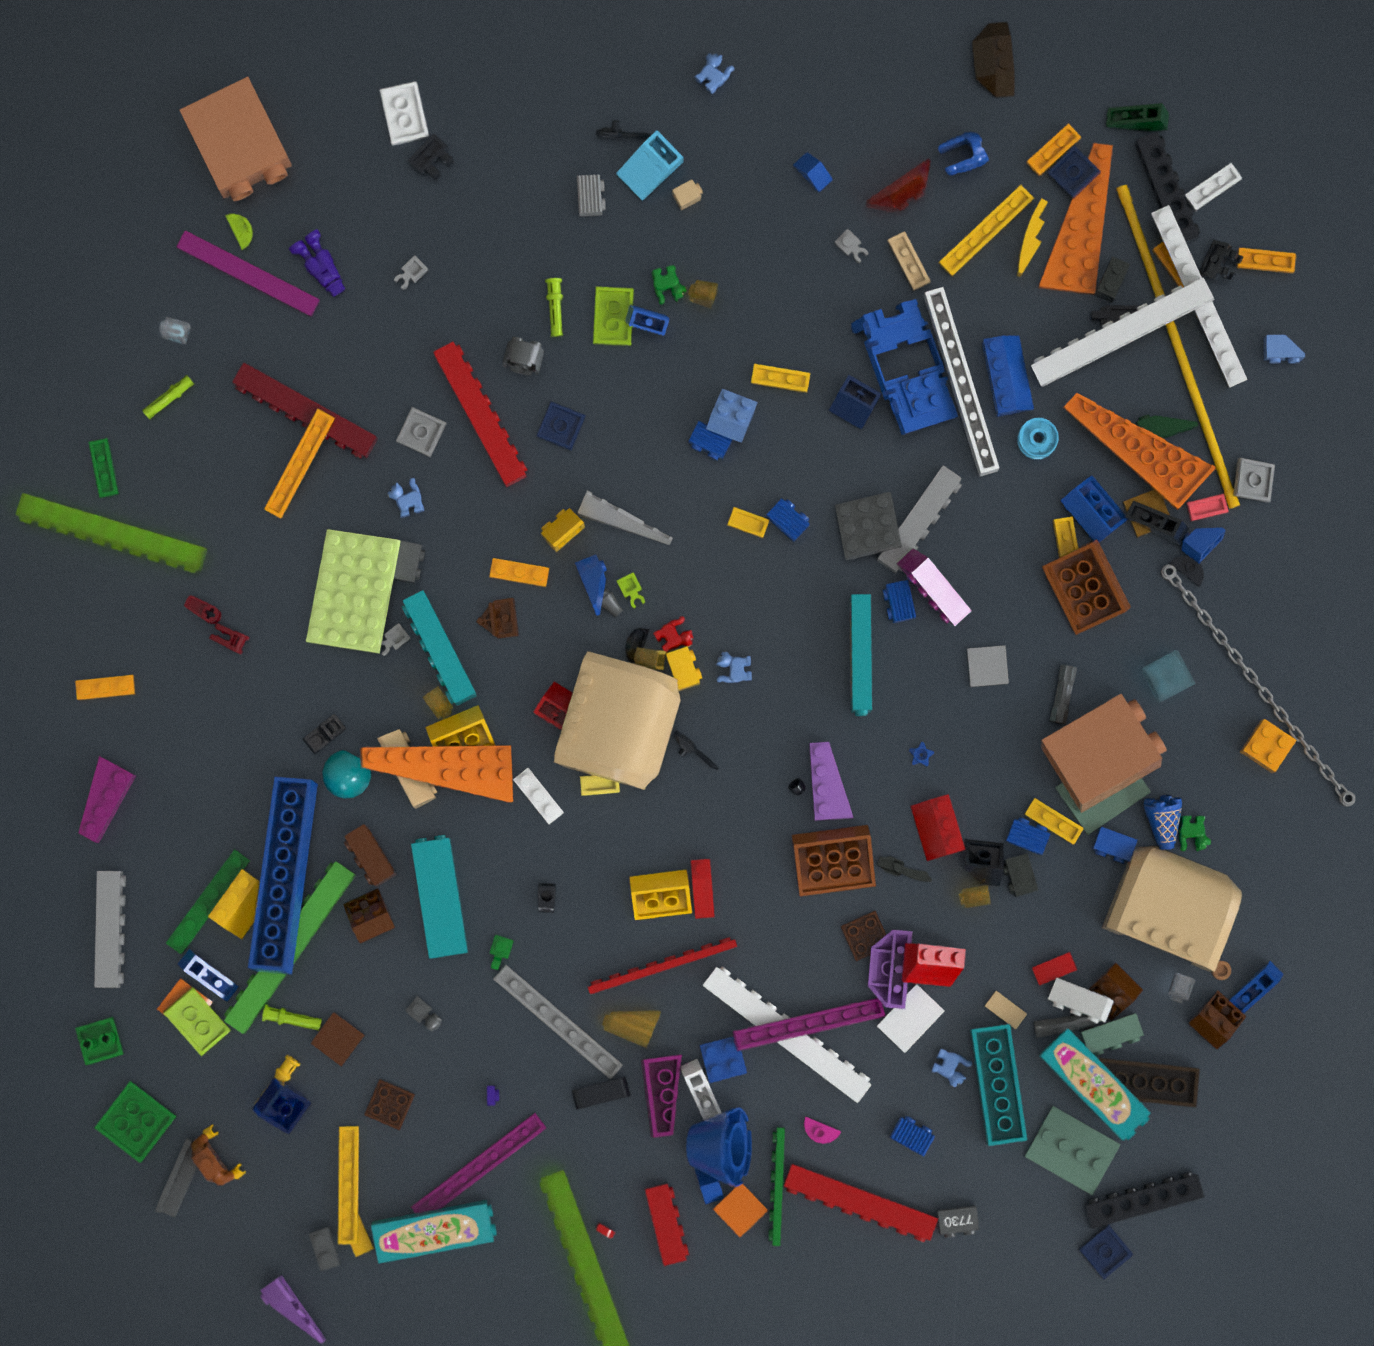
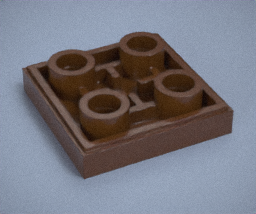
M876 910L840 926L855 961L870 956L871 947L886 936Z
M333 1012L310 1044L342 1067L365 1035Z
M379 1079L364 1115L400 1130L415 1094Z

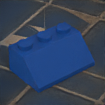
M1092 475L1060 500L1076 519L1077 523L1088 533L1089 537L1092 540L1097 539L1099 543L1128 520L1125 518L1126 515Z

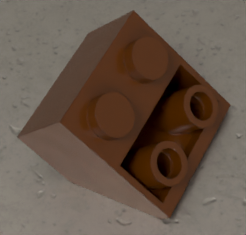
M378 888L343 904L351 928L359 943H363L395 928Z
M1117 963L1113 964L1087 989L1114 1001L1108 1014V1018L1111 1021L1131 1005L1143 991Z
M1216 991L1196 1012L1188 1024L1217 1050L1231 1038L1247 1016L1221 992Z

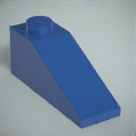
M595 554L575 562L597 616L601 612L606 583L604 572L607 569L603 560L599 561Z
M190 949L178 963L184 972L226 1002L239 987Z
M1269 961L1229 1001L1244 1014L1277 985L1284 974Z

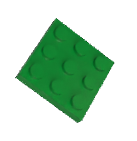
M130 1081L95 1126V1129L139 1163H142L177 1116Z

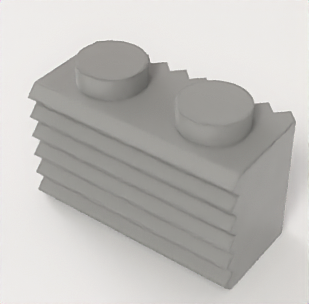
M600 175L577 176L579 216L602 215V210H606L605 198L601 199V191H604V180H600Z

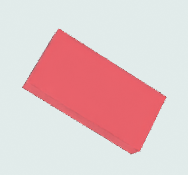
M1224 494L1186 503L1191 522L1229 512Z

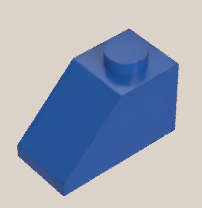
M1223 527L1196 528L1191 534L1188 532L1185 535L1181 550L1197 563H1200L1223 540L1225 529Z

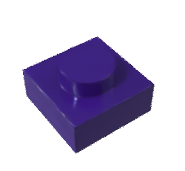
M496 1085L487 1086V1106L496 1105V1101H499V1089H496Z

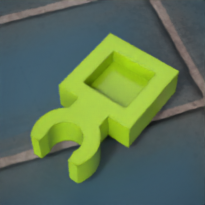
M634 572L616 581L624 598L631 597L630 604L632 608H636L634 604L636 599H640L642 604H645L644 597L637 593L642 588Z

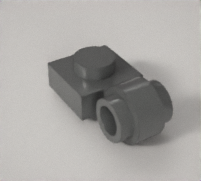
M418 996L405 1010L418 1023L425 1019L424 1026L432 1032L441 1026L442 1019L435 1013L429 1015L432 1008Z

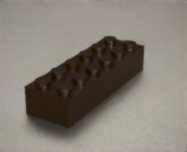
M1098 1058L1139 1102L1197 1107L1199 1068Z

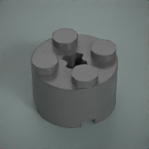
M512 337L511 341L507 343L502 362L503 367L506 368L508 365L511 367V371L523 375H532V372L538 375L545 352L541 348L542 344L536 341L529 343L523 341L522 338Z

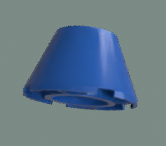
M732 1108L692 1125L686 1142L687 1158L691 1167L735 1187L743 1183L741 1181L743 1176H747L752 1154L751 1130H747L746 1122L749 1120L743 1109Z

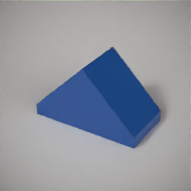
M808 152L793 164L818 192L833 180L822 162Z
M695 1169L705 1204L724 1199L719 1180Z

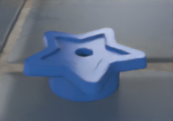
M921 742L918 748L909 749L914 756L913 765L922 763L925 766H929V757L934 754V751L926 749L924 742Z

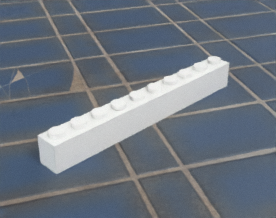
M1168 205L1151 213L1183 286L1189 285V281L1196 277L1201 279L1202 277L1170 206ZM1211 301L1195 309L1194 311L1229 388L1248 380L1213 302Z
M1196 277L1190 280L1189 285L1184 288L1178 286L1171 290L1172 294L1166 297L1164 294L1154 299V303L1150 305L1145 303L1137 307L1136 312L1132 314L1127 312L1121 315L1119 321L1115 323L1113 321L1107 322L1102 325L1103 329L1097 332L1094 329L1086 333L1085 338L1081 340L1076 338L1070 341L1068 347L1064 349L1061 347L1051 351L1052 355L1046 358L1041 356L1035 359L1031 367L1040 385L1044 387L1215 300L1205 279Z
M941 287L925 292L923 297L979 477L997 472L999 470L997 458L944 288Z
M716 967L702 985L755 1026L790 1018L784 1013L781 1016L775 1012L777 1008L770 1002H767V1004L760 1000L762 996L754 990L751 993L746 990V984L740 979L733 980L729 977L731 973L724 967L720 969ZM805 1035L777 1042L856 1103L860 1101L872 1085L868 1082L870 1080L869 1077L862 1072L859 1075L854 1072L853 1069L855 1067L846 1060L844 1063L837 1059L839 1055L832 1049L828 1051L822 1047L824 1043L816 1037L811 1039Z

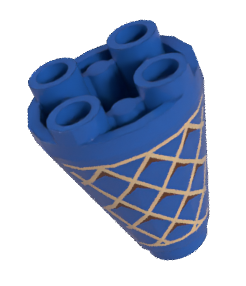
M1161 795L1160 799L1156 800L1155 798L1144 799V810L1159 849L1174 848L1182 809L1181 797L1172 798L1171 795Z

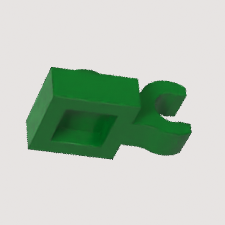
M495 935L490 954L495 955L491 965L492 969L499 970L502 958H509L514 940Z

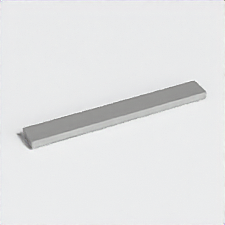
M505 965L494 977V980L610 1080L623 1066L622 1063L510 967Z

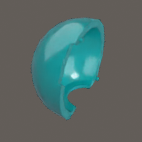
M339 750L332 754L325 762L322 771L323 782L327 790L334 796L343 799L354 798L363 793L368 787L371 779V770L361 768V759L347 751Z

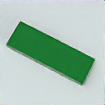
M108 438L88 442L99 498L119 495Z

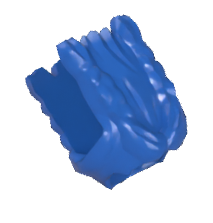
M966 132L955 138L952 137L938 146L940 154L965 144L973 150V157L946 167L945 171L948 175L969 171L987 163L989 157L985 149L981 147L982 139L979 133Z

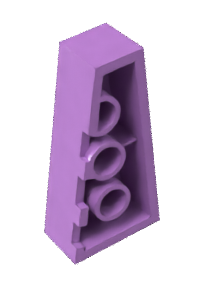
M810 743L809 754L814 821L853 819L854 817L830 743Z

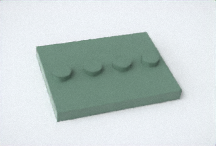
M1141 778L1081 813L1064 784L1061 783L1055 787L1087 835L1151 793Z
M1052 1106L1024 1157L1093 1195L1121 1144Z

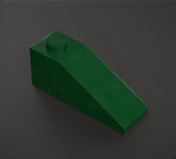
M1162 103L1108 108L1106 125L1107 127L1149 132L1168 130L1169 112Z
M1149 414L1139 417V421L1135 423V425L1163 439L1195 429L1198 426L1196 421L1156 415L1150 417Z

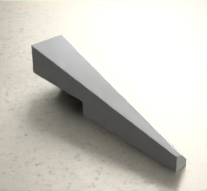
M588 490L577 513L578 516L670 545L673 537L660 532L655 527L652 528L639 518L608 503L605 499L592 495V492Z

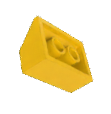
M479 705L425 727L433 747L496 746Z
M242 869L208 917L235 936L243 939L255 921L260 881Z
M687 870L629 877L635 920L692 913Z

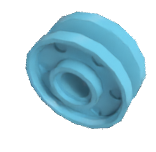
M1044 418L1028 420L1021 427L1017 436V445L1020 451L1026 457L1033 460L1048 457L1054 451L1059 441L1055 425ZM1033 435H1040L1042 442H1035Z

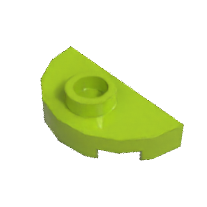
M233 213L225 215L241 249H245L250 244L253 236L251 224L241 215Z

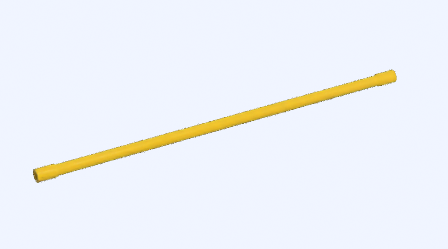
M1123 185L1116 189L1121 204L1124 206L1155 297L1157 298L1163 295L1164 291L1135 212L1128 186ZM1172 321L1166 324V328L1220 478L1228 507L1232 509L1240 506L1238 498L1233 496L1234 488L1175 322Z

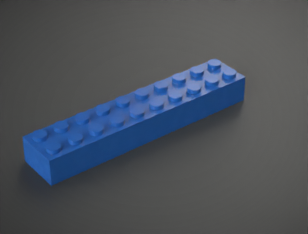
M274 777L248 968L253 971L292 975L318 784L313 780Z

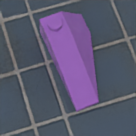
M282 1275L260 1290L262 1292L260 1296L266 1305L270 1304L271 1307L318 1342L323 1343L326 1340Z

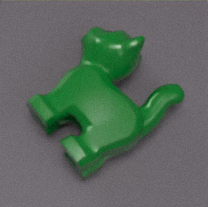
M674 265L666 267V275H661V268L654 269L651 272L654 280V291L661 305L665 302L662 292L671 289V294L676 302H678V299L683 298L687 292L686 286L679 283Z
M1180 816L1179 841L1181 851L1187 849L1186 839L1195 838L1196 851L1205 850L1211 845V839L1205 835V816H1196L1195 823H1190L1191 816Z

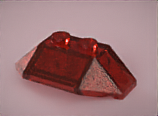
M926 159L866 200L865 205L867 208L889 212L902 211L909 206L908 202L913 199L917 201L923 197L928 180L930 159Z

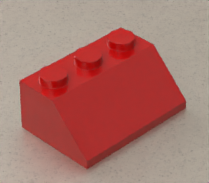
M949 794L910 806L927 861L965 850Z
M905 943L902 982L951 987L964 969L966 949Z

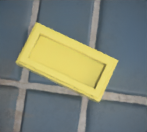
M593 775L580 776L581 796L620 793L618 782Z

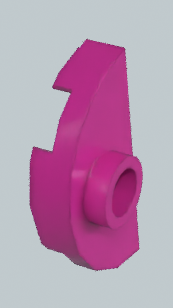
M805 1117V1132L815 1142L822 1144L830 1143L838 1138L841 1133L837 1129Z

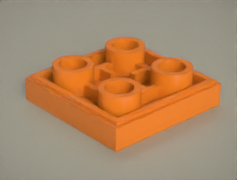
M743 1183L735 1187L713 1208L739 1237L768 1211Z

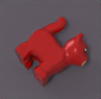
M683 616L668 622L660 630L653 633L658 643L662 638L666 640V643L661 646L665 654L681 645L688 647L692 645L694 638L692 630L684 631L680 635H678L676 626L681 625L685 621Z

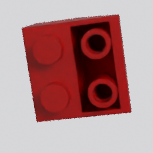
M554 681L533 713L562 731L573 692Z

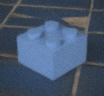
M722 389L706 429L742 443L758 402Z

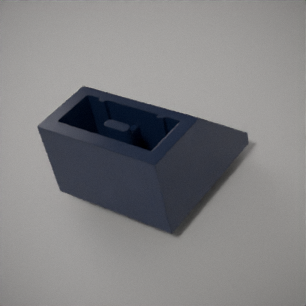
M848 375L829 411L862 430L882 393Z

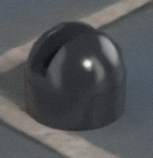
M797 778L790 783L788 788L794 795H802L801 791H805L806 786L800 778Z

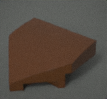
M514 598L490 602L488 608L476 621L499 639L519 636Z

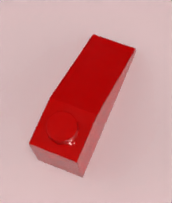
M710 859L691 860L695 919L715 917Z

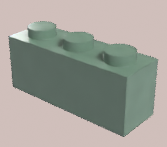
M1136 1013L1079 1032L1083 1044L1095 1056L1103 1054V1049L1110 1047L1111 1050L1122 1047L1121 1043L1129 1041V1044L1140 1041V1037L1144 1036Z

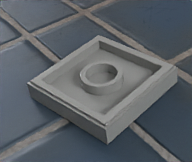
M411 407L396 442L431 458L447 423Z
M1238 458L1233 496L1270 502L1275 464Z
M1005 646L967 649L970 687L1009 684Z

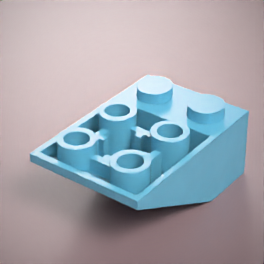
M656 131L637 149L616 174L643 201L683 163V156Z

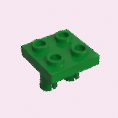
M114 1017L75 1028L85 1065L124 1054Z

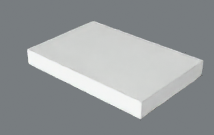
M417 82L380 89L392 145L428 138L429 135Z
M916 984L906 995L905 1009L893 1008L877 1027L905 1053L941 1016L944 1010Z

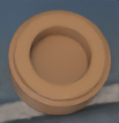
M1219 961L1216 970L1211 973L1215 979L1225 980L1231 975V967L1227 962Z

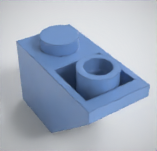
M1266 335L1263 338L1264 361H1269L1270 364H1278L1281 361L1296 364L1305 358V353L1286 335Z

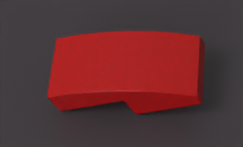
M1068 952L1032 967V970L1040 986L1076 971L1077 967L1071 953Z

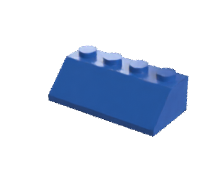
M998 336L983 339L982 348L996 417L1034 410L1020 337Z

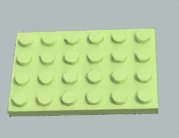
M327 529L306 642L380 654L400 540Z

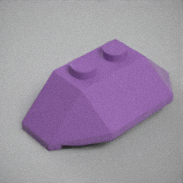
M892 930L871 947L868 987L887 1008L905 1009L908 983L902 982L905 943H911V931Z

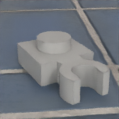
M849 229L834 242L847 256L852 253L857 263L861 262V259L858 257L859 253H863L866 257L868 256L866 249L858 247L861 241Z
M413 256L401 268L404 274L397 275L394 281L397 283L400 279H403L405 283L401 288L404 290L408 287L410 280L416 283L428 271V268L416 256Z
M399 623L384 634L387 640L382 641L381 645H384L386 650L381 654L385 656L389 653L392 646L397 650L411 639Z

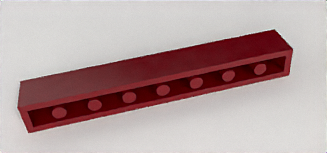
M244 362L232 382L236 386L235 389L240 393L245 394L247 392L253 395L251 398L260 404L264 401L269 404V409L277 413L279 410L285 413L284 417L293 422L295 420L302 423L301 426L307 429L317 409L335 417L324 439L328 441L330 438L336 441L334 444L343 450L345 447L352 450L351 454L359 459L362 456L367 459L378 440L374 434Z

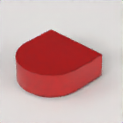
M600 1222L595 1227L596 1231L610 1239L616 1233Z

